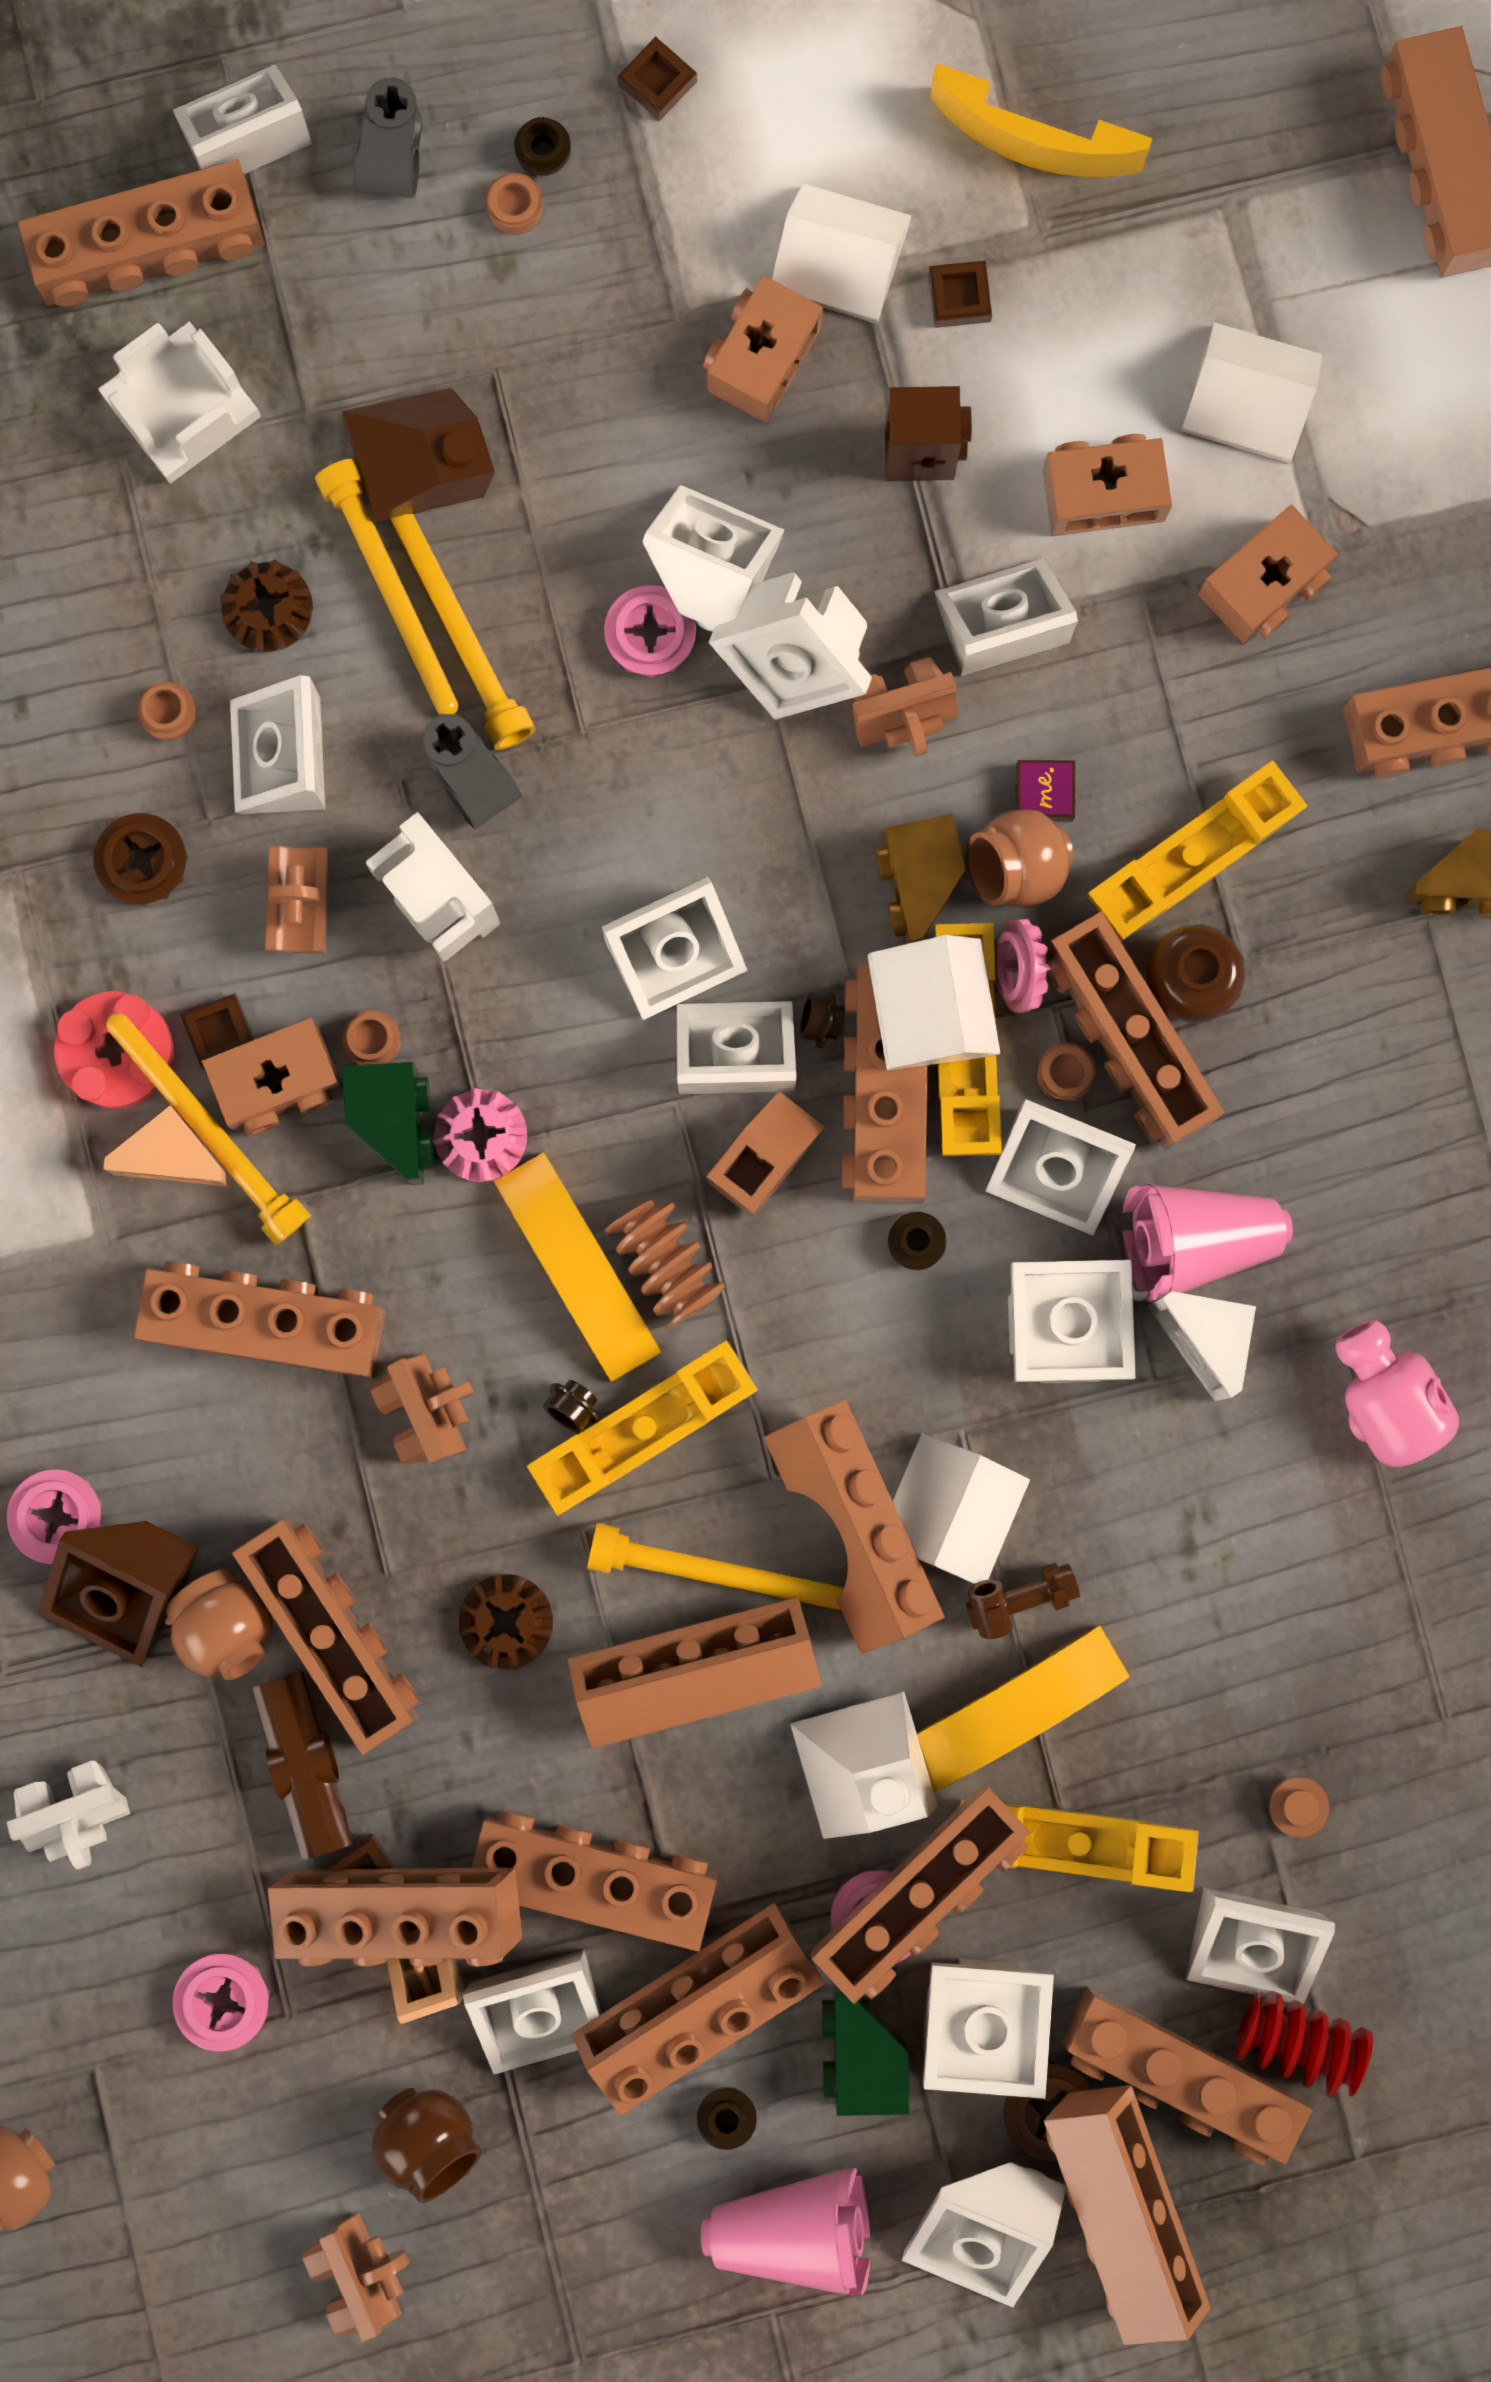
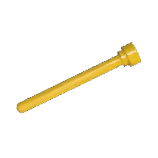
M345 459L333 463L315 476V481L323 498L327 502H332L335 509H342L439 715H455L458 710V702L362 500L366 493L363 489V478L356 459Z
M406 514L391 518L390 520L487 708L484 714L487 721L484 729L494 749L503 750L519 744L531 736L536 729L526 708L518 706L514 699L508 700L414 515Z
M114 1013L107 1019L106 1026L109 1033L261 1210L257 1215L264 1223L261 1229L275 1246L280 1244L312 1217L297 1198L291 1201L285 1193L281 1196L276 1193L126 1015Z
M596 1523L587 1565L588 1570L610 1574L611 1568L623 1571V1567L626 1565L783 1599L798 1597L802 1603L841 1611L837 1598L844 1587L629 1542L630 1536L619 1534V1527Z

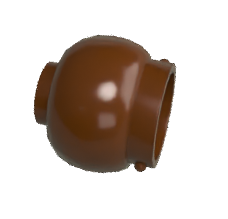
M1203 924L1181 926L1164 935L1152 949L1146 967L1147 986L1162 1010L1171 1018L1187 1023L1209 1022L1227 1013L1239 999L1245 981L1244 958L1236 943L1221 930Z
M408 2088L390 2099L376 2116V2120L380 2125L373 2135L372 2152L379 2171L388 2182L397 2188L408 2190L420 2203L432 2201L455 2186L471 2171L481 2156L480 2146L472 2139L473 2128L469 2114L455 2097L444 2091L428 2089L418 2093L415 2088Z

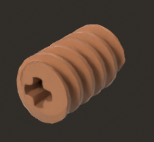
M650 1200L614 1221L604 1231L607 1236L626 1234L616 1248L620 1256L638 1253V1256L628 1270L632 1276L651 1274L641 1287V1291L644 1296L663 1294L654 1306L653 1311L656 1316L675 1313L674 1318L665 1328L667 1331L713 1303L725 1288V1285L722 1281L704 1285L702 1280L713 1266L710 1262L691 1264L690 1259L698 1251L700 1245L698 1242L682 1245L678 1243L677 1240L688 1226L686 1222L667 1225L665 1220L676 1207L674 1203L669 1202L655 1205L653 1200Z

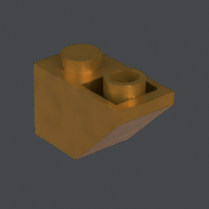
M953 813L884 828L883 846L874 847L881 881L891 880L896 901L887 903L892 933L894 937L904 935L905 944L925 939L963 879L966 868Z
M1476 829L1404 893V905L1421 906L1420 912L1422 914L1433 916L1456 914V908L1479 909V917L1491 919V829Z

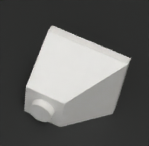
M680 485L646 531L642 543L679 614L695 620L699 626L713 632L716 625L732 621L739 616L751 586L763 581L785 530Z
M904 1691L790 1723L823 1839L871 1833L927 1818L938 1807Z
M1010 2162L942 2187L904 2250L902 2261L1010 2307H1014L1053 2246L1066 2185L1046 2177L1040 2171L1024 2168Z

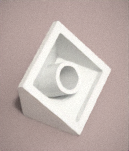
M275 64L173 109L174 115L200 170L239 159L243 172L246 174L312 144L299 102Z
M803 183L787 213L772 280L819 304L825 309L878 324L909 227L911 215Z
M1213 323L1181 432L1290 464L1318 387L1323 354Z
M1043 558L934 591L961 676L1068 644L1078 622L1076 610Z
M299 675L230 700L235 813L255 814L325 810L320 696L311 678Z
M709 877L602 926L605 943L643 1020L747 971Z
M942 935L872 952L867 955L887 1071L1001 1054L981 939Z
M792 1001L677 1004V1082L679 1094L795 1091L796 1059Z
M1026 1099L1016 1114L985 1192L1094 1235L1134 1152L1136 1144Z
M1173 1291L1147 1305L1214 1401L1232 1398L1242 1391L1256 1306Z
M921 1433L894 1496L893 1504L920 1561L976 1584L980 1581L988 1580L1030 1479L979 1454Z
M1203 1887L1186 1980L1252 1995L1260 1991L1261 1997H1264L1266 1993L1273 1990L1282 1995L1284 2002L1289 2003L1290 2001L1297 2000L1304 2004L1335 1933V1923L1319 1912Z
M584 1949L470 1982L463 1993L464 2005L493 2074L577 2051L572 2033L602 2014Z

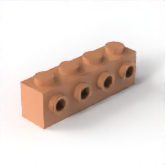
M1463 26L1397 40L1386 64L1381 68V82L1385 97L1388 100L1394 99L1398 118L1395 122V134L1398 147L1402 153L1408 152L1413 172L1410 173L1409 178L1411 197L1417 207L1422 206L1427 222L1424 228V244L1430 260H1437L1441 278L1491 267V130Z
M239 159L17 221L35 286L47 306L54 304L62 307L74 306L84 302L93 293L107 289L114 291L131 290L141 285L146 278L164 273L172 276L184 275L194 271L199 263L217 258L224 260L240 259L252 253L254 248L265 245L248 183Z
M1491 668L1353 694L1343 707V713L1357 775L1375 771L1376 779L1396 777L1411 770L1410 764L1430 760L1433 768L1447 767L1467 760L1466 753L1486 749L1489 757H1491Z
M1102 911L1051 940L1046 953L1049 959L1046 964L1050 969L1046 973L1059 993L1068 990L1079 1010L1074 1013V1018L1086 1039L1090 1043L1098 1040L1110 1059L1104 1063V1067L1115 1087L1121 1093L1129 1090L1140 1108L1139 1111L1134 1113V1116L1146 1138L1151 1143L1159 1140L1163 1148L1167 1150L1225 1113L1104 913Z
M858 963L856 979H845L844 1013L855 1014V1037H844L843 1067L844 1072L855 1073L854 1095H843V1130H854L853 1153H842V1188H853V1203L922 1204L926 1198L927 1065L887 1071L869 963Z
M165 1261L163 1271L146 1269L134 1335L136 1340L375 1379L386 1309L381 1306L372 1305L374 1294L339 1289L337 1299L315 1296L316 1285L284 1279L280 1281L279 1290L256 1286L257 1275L223 1270L221 1280L198 1277L200 1266L173 1261Z
M282 1519L232 1552V1554L363 1756L419 1719L420 1716L414 1707L420 1704L421 1700L403 1673L394 1677L381 1658L388 1653V1649L372 1624L367 1623L361 1627L349 1607L356 1603V1600L345 1581L338 1573L329 1577L317 1557L324 1553L311 1529L306 1523L297 1527L292 1519Z
M798 1597L568 1659L576 1704L591 1749L822 1687Z
M983 1783L811 1949V1959L853 2004L864 1994L869 1999L874 1998L896 1976L892 1967L908 1951L914 1957L917 1956L939 1935L940 1930L935 1925L952 1909L957 1914L963 1912L983 1892L984 1888L979 1883L996 1866L1003 1872L1025 1852L1028 1846L1023 1840L1031 1832L995 1793Z
M500 1809L498 1818L488 1815L483 1821L472 1868H515L519 1906L700 1951L717 1883V1874L707 1871L708 1861L679 1853H674L672 1862L649 1856L651 1847L626 1839L616 1838L614 1847L591 1842L593 1832L566 1824H558L556 1833L533 1827L535 1817L507 1809Z
M515 1868L292 1869L268 1887L275 1959H298V1964L301 1966H319L329 1963L333 1959H353L354 1964L357 1966H375L383 1964L389 1959H410V1964L414 1966H432L442 1963L446 1959H466L467 1964L470 1966H489L501 1962L503 1957L522 1939Z
M773 1903L573 2032L572 2037L586 2071L619 2115L622 2116L639 2104L648 2101L656 2093L685 2074L700 2067L707 2060L739 2039L751 2034L756 2028L793 2004L802 2001L807 1995L825 1983L806 1948L777 1905Z
M1088 1986L1061 2038V2042L1067 2052L1074 2055L1070 2064L1078 2070L1100 2081H1103L1107 2072L1127 2082V2085H1132L1137 2101L1151 2108L1157 2109L1160 2101H1163L1181 2110L1182 2112L1178 2118L1181 2123L1208 2137H1211L1214 2129L1236 2139L1232 2146L1235 2151L1261 2165H1265L1269 2157L1284 2165L1287 2164L1312 2112V2108L1300 2096Z
M1132 2085L1068 2092L1044 2120L1047 2141L1059 2162L1066 2182L1069 2203L1078 2215L1086 2238L1088 2256L1097 2268L1106 2294L1108 2312L1112 2319L1116 2321L1123 2344L1188 2341L1211 2307Z

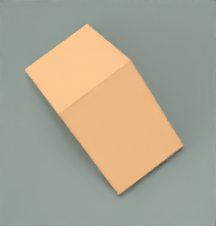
M171 1105L104 1159L103 1169L116 1176L230 1187L231 1175Z
M389 1959L387 1961L396 2014L400 2024L459 2005L462 2000L465 1988L455 1959H446L442 1963L432 1966H414L410 1964V1959Z

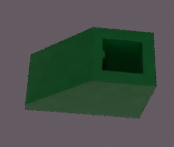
M413 1062L342 1066L345 1125L412 1185H424V1170H432L434 1167L431 1134L422 1135L421 1112H429L431 1110L428 1076L419 1077V1070Z
M833 1983V2000H822L823 2037H834V2061H823L824 2098H835L837 2116L910 2115L909 2053L906 2043L861 1999L853 2004Z

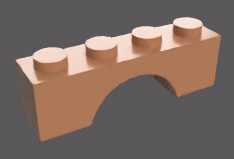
M845 1399L764 1436L763 1438L787 1491L803 1494L817 1502L829 1514L841 1534L847 1554L848 1574L846 1584L837 1598V1602L860 1653L864 1654L904 1639L945 1618L847 1400Z

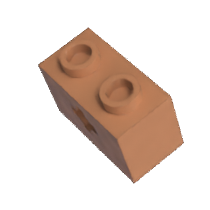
M763 275L754 291L746 288L740 295L731 315V320L736 323L726 340L717 337L704 360L703 368L708 370L707 388L709 393L767 424L822 329L823 307ZM763 340L770 343V348L763 346L757 354L750 351V346L757 348Z
M1127 434L1112 440V444L1089 447L1088 442L1072 441L1057 446L1055 452H1048L1043 467V478L1052 537L1165 522L1172 506L1162 438L1146 440V436L1143 434ZM1098 475H1106L1108 483L1115 484L1114 489H1106L1104 482L1097 480Z
M1291 504L1207 577L1198 596L1244 645L1257 633L1266 639L1290 617L1285 608L1300 595L1306 602L1310 601L1333 579L1327 571L1337 558L1338 553ZM1275 572L1282 578L1280 583L1274 581L1268 586L1261 580L1263 575L1269 577Z
M312 1017L202 1061L227 1126L236 1133L245 1130L247 1136L260 1134L280 1124L277 1116L299 1108L301 1114H308L325 1108L334 1102L332 1094L343 1090V1085L319 1025ZM273 1068H277L283 1075L290 1074V1076L281 1080L283 1090L276 1094L269 1087H262V1085L270 1081L269 1071Z

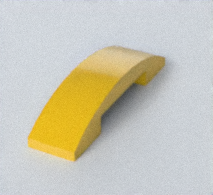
M938 63L936 64L932 78L930 99L956 127L987 149L1022 165L1066 176L1106 178L1142 172L1153 138L1098 120L1092 139H1086L989 105L987 101L990 81Z
M1272 760L1227 792L1223 799L1137 861L1134 859L1091 890L1087 896L1097 910L1104 913L1114 932L1122 942L1238 861L1306 809L1307 804Z
M994 923L935 924V937L952 935L981 939L995 1018ZM996 1056L937 1064L942 1156L1001 1155L1000 1095H998Z
M545 1153L539 1154L495 1180L496 1187L611 1383L661 1354V1350Z
M727 1340L676 1371L677 1373L580 1434H576L527 1465V1468L557 1516L617 1481L758 1391Z
M1100 1625L1048 1654L1049 1657L952 1714H946L916 1732L934 1793L1033 1739L1130 1677Z
M1004 1803L1031 1832L1023 1840L1028 1846L1027 1849L1008 1868L1026 1867L1129 1881L1133 1885L1193 1892L1199 1830L1107 1815Z

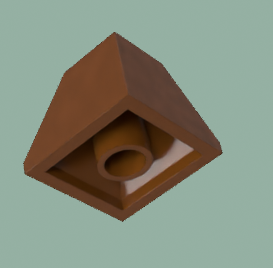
M452 388L343 411V422L363 478L362 481L375 522L484 498L495 470L477 416Z
M148 1521L67 1531L59 1540L38 1614L142 1667L166 1624L165 1608L170 1600L186 1586L199 1548L183 1540L178 1535L167 1532Z

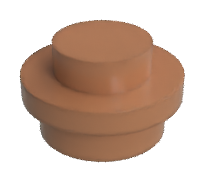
M161 682L151 686L143 693L138 703L137 712L141 725L147 733L160 740H175L184 736L192 728L196 719L194 699L184 687L176 683Z
M367 1010L356 1014L348 1021L343 1031L342 1043L347 1056L355 1064L390 1063L397 1056L401 1046V1034L397 1024L390 1016L380 1011Z
M1291 1777L1280 1782L1271 1793L1269 1814L1275 1826L1283 1833L1297 1838L1309 1837L1317 1833L1325 1825L1329 1816V1800L1325 1791L1316 1782L1304 1777Z

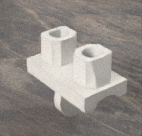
M89 1761L73 1767L67 1772L73 1797L58 1803L54 1801L51 1786L45 1781L34 1782L15 1789L14 1799L17 1818L7 1821L10 1838L13 1841L20 1839L29 1852L44 1847L49 1862L68 1856L72 1865L77 1870L90 1866L91 1854L89 1847L107 1841L103 1824L130 1814L126 1797L112 1786L104 1768L96 1761Z

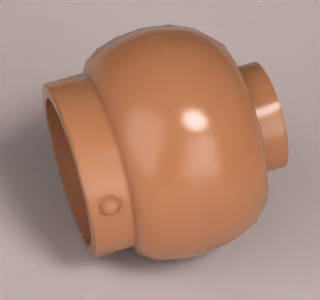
M1016 809L1002 813L988 823L984 830L976 832L969 838L966 845L965 861L968 876L974 890L980 899L988 905L997 907L1001 904H1006L1013 907L1029 908L1047 902L1062 890L1069 873V868L1073 862V848L1066 831L1056 825L1054 821L1042 812Z
M228 1569L208 1573L180 1590L165 1608V1615L167 1616L165 1623L172 1625L171 1642L173 1649L187 1668L200 1676L216 1677L222 1675L225 1680H233L254 1669L265 1658L266 1652L263 1648L270 1639L272 1618L271 1613L258 1593L250 1586L239 1583L241 1581L240 1576H234Z
M0 2127V2232L3 2229L7 2231L17 2230L31 2222L45 2208L51 2197L52 2184L47 2173L55 2167V2164L40 2142L26 2128L16 2135L8 2128Z

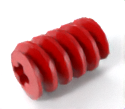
M1272 1990L1261 1999V1993L1258 1991L1252 1997L1241 2021L1236 2043V2059L1242 2061L1250 2050L1255 2047L1259 2049L1258 2067L1265 2070L1275 2056L1281 2058L1280 2076L1282 2078L1288 2079L1297 2066H1301L1304 2068V2087L1310 2089L1319 2076L1323 2075L1326 2077V2096L1333 2098L1340 2087L1345 2084L1349 2086V2096L1352 2097L1357 2093L1367 2071L1374 2039L1372 2032L1363 2027L1356 2029L1351 2034L1350 2024L1344 2019L1338 2018L1329 2025L1327 2014L1322 2010L1315 2009L1306 2017L1305 2005L1300 2001H1290L1283 2008L1281 1994Z

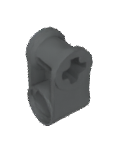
M394 77L383 78L375 82L368 90L365 99L361 139L357 146L355 159V188L357 192L414 198L416 195L419 178V148L423 127L422 116L417 107L416 96L411 86L404 80ZM394 108H402L396 111L394 119H386V117L392 116Z
M442 714L433 718L426 725L423 733L425 758L433 772L444 785L456 808L474 830L522 797L518 786L496 756L489 752L464 718L454 714ZM446 736L453 742L461 738L459 740L460 753L454 756L448 750L439 753V739Z

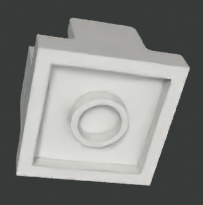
M190 321L170 336H168L159 323L149 328L113 356L120 372L98 389L108 405L170 484L261 417L258 408L241 388L232 368L201 329L196 330Z
M795 572L752 585L739 616L732 621L716 625L708 642L774 720L865 695L872 678L858 661L860 655L858 650L867 629L866 620L838 586L825 590L818 611L807 597L795 601L802 583Z
M416 812L399 826L401 833L366 861V865L378 881L383 879V883L394 896L396 906L426 942H433L432 945L436 953L443 961H446L476 936L480 935L484 938L501 923L490 899L422 816Z
M1131 1260L1011 1263V1295L1008 1296L1009 1352L1010 1355L1014 1356V1382L1082 1383L1100 1382L1102 1380L1136 1379Z
M959 1958L958 1964L931 1962L930 1986L926 1987L922 2039L924 2051L923 2088L1045 2099L1053 1973L1050 1971L1021 1969L1018 1963L964 1958Z

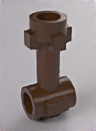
M1056 1563L1044 1566L1042 1567V1579L1005 1592L1002 1583L997 1580H984L972 1585L968 1590L969 1602L965 1603L973 1629H978L979 1635L982 1638L996 1639L1007 1635L1013 1629L1012 1614L1051 1601L1056 1611L1068 1607V1601L1080 1597L1079 1587L1070 1565L1065 1564L1058 1567Z

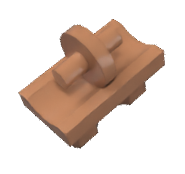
M928 657L912 662L904 669L907 686L887 691L882 676L871 675L872 678L866 694L854 697L855 702L852 703L855 732L860 747L863 748L885 740L889 748L908 742L915 757L926 754L925 736L944 731L943 722L959 718L955 696L957 685L952 673L942 674L934 660Z
M269 846L265 950L268 953L326 954L330 852L328 847L289 848Z
M425 1354L407 1360L406 1358L400 1359L386 1366L389 1374L371 1386L370 1392L377 1408L384 1415L404 1407L411 1421L412 1428L394 1436L393 1445L401 1463L408 1465L428 1460L429 1464L466 1451L467 1448L457 1427L469 1421L460 1401L475 1393L471 1382L454 1387L446 1368L444 1367L433 1372Z
M360 2213L341 2220L320 2237L316 2244L303 2253L302 2260L310 2278L319 2282L334 2276L342 2295L335 2297L326 2305V2316L334 2335L359 2333L361 2341L364 2342L377 2337L382 2333L381 2329L402 2314L396 2297L400 2296L403 2290L396 2273L410 2263L405 2250H399L387 2255L380 2236L370 2239Z

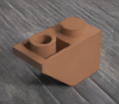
M779 1091L746 1126L707 1175V1184L754 1219L822 1133L825 1126Z

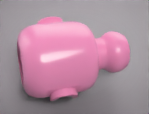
M1370 1319L1350 1328L1336 1340L1335 1348L1338 1357L1345 1365L1353 1368L1357 1374V1377L1349 1384L1345 1392V1403L1350 1413L1349 1424L1354 1436L1361 1442H1367L1379 1462L1389 1467L1401 1468L1421 1461L1446 1446L1457 1433L1459 1416L1442 1387L1440 1378H1437L1424 1356L1416 1352H1402L1394 1355L1390 1349L1391 1337L1387 1328L1381 1322Z

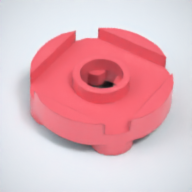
M118 991L97 993L77 1003L72 1010L64 1013L59 1019L57 1025L58 1034L54 1043L56 1066L64 1083L83 1100L107 1109L131 1108L150 1099L158 1089L126 1051L121 1054L122 1063L117 1066H112L108 1058H100V1048L106 1046V1038L112 1036L107 1030V1019L114 1013L126 1015L170 1068L175 1053L173 1036L163 1016L141 997Z

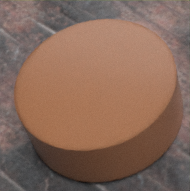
M507 173L496 178L486 193L488 217L498 230L506 234L520 235L531 231L539 223L543 214V200L539 186L532 178L521 173Z
M1059 1043L1050 1047L1041 1057L1037 1065L1036 1078L1040 1089L1047 1097L1057 1102L1069 1103L1079 1100L1091 1089L1096 1078V1066L1090 1053L1080 1045Z

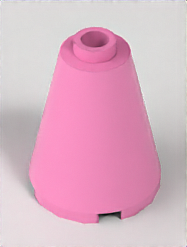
M1141 1184L1135 1185L1128 1190L1123 1204V1213L1133 1212V1230L1122 1231L1125 1260H1131L1132 1284L1137 1292L1148 1291L1149 1294L1144 1300L1149 1303L1157 1301L1171 1291L1185 1293L1279 1257L1283 1254L1286 1244L1291 1242L1293 1234L1292 1221L1288 1211L1281 1209L1278 1202L1272 1198Z
M843 2168L716 2205L712 2209L711 2218L703 2219L701 2246L705 2257L712 2256L715 2267L720 2270L848 2296L863 2295L868 2285L870 2258L859 2259V2257L863 2253L864 2239L870 2238V2222L862 2176H856V2168Z

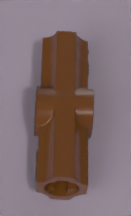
M302 1671L252 1687L255 1696L254 1700L261 1717L260 1721L264 1727L269 1748L266 1749V1760L270 1777L279 1799L285 1800L302 1861L351 1846L353 1844L352 1833L349 1830L346 1812L341 1803L336 1783H339L336 1758L326 1732L320 1731L304 1672Z

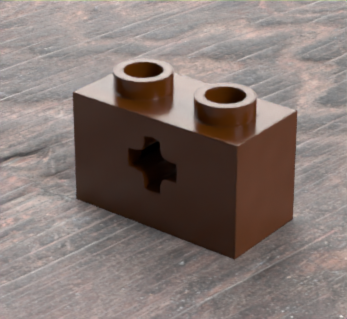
M960 386L889 387L884 424L886 481L954 480L957 462L967 461L968 442H971L972 435L971 406H960Z

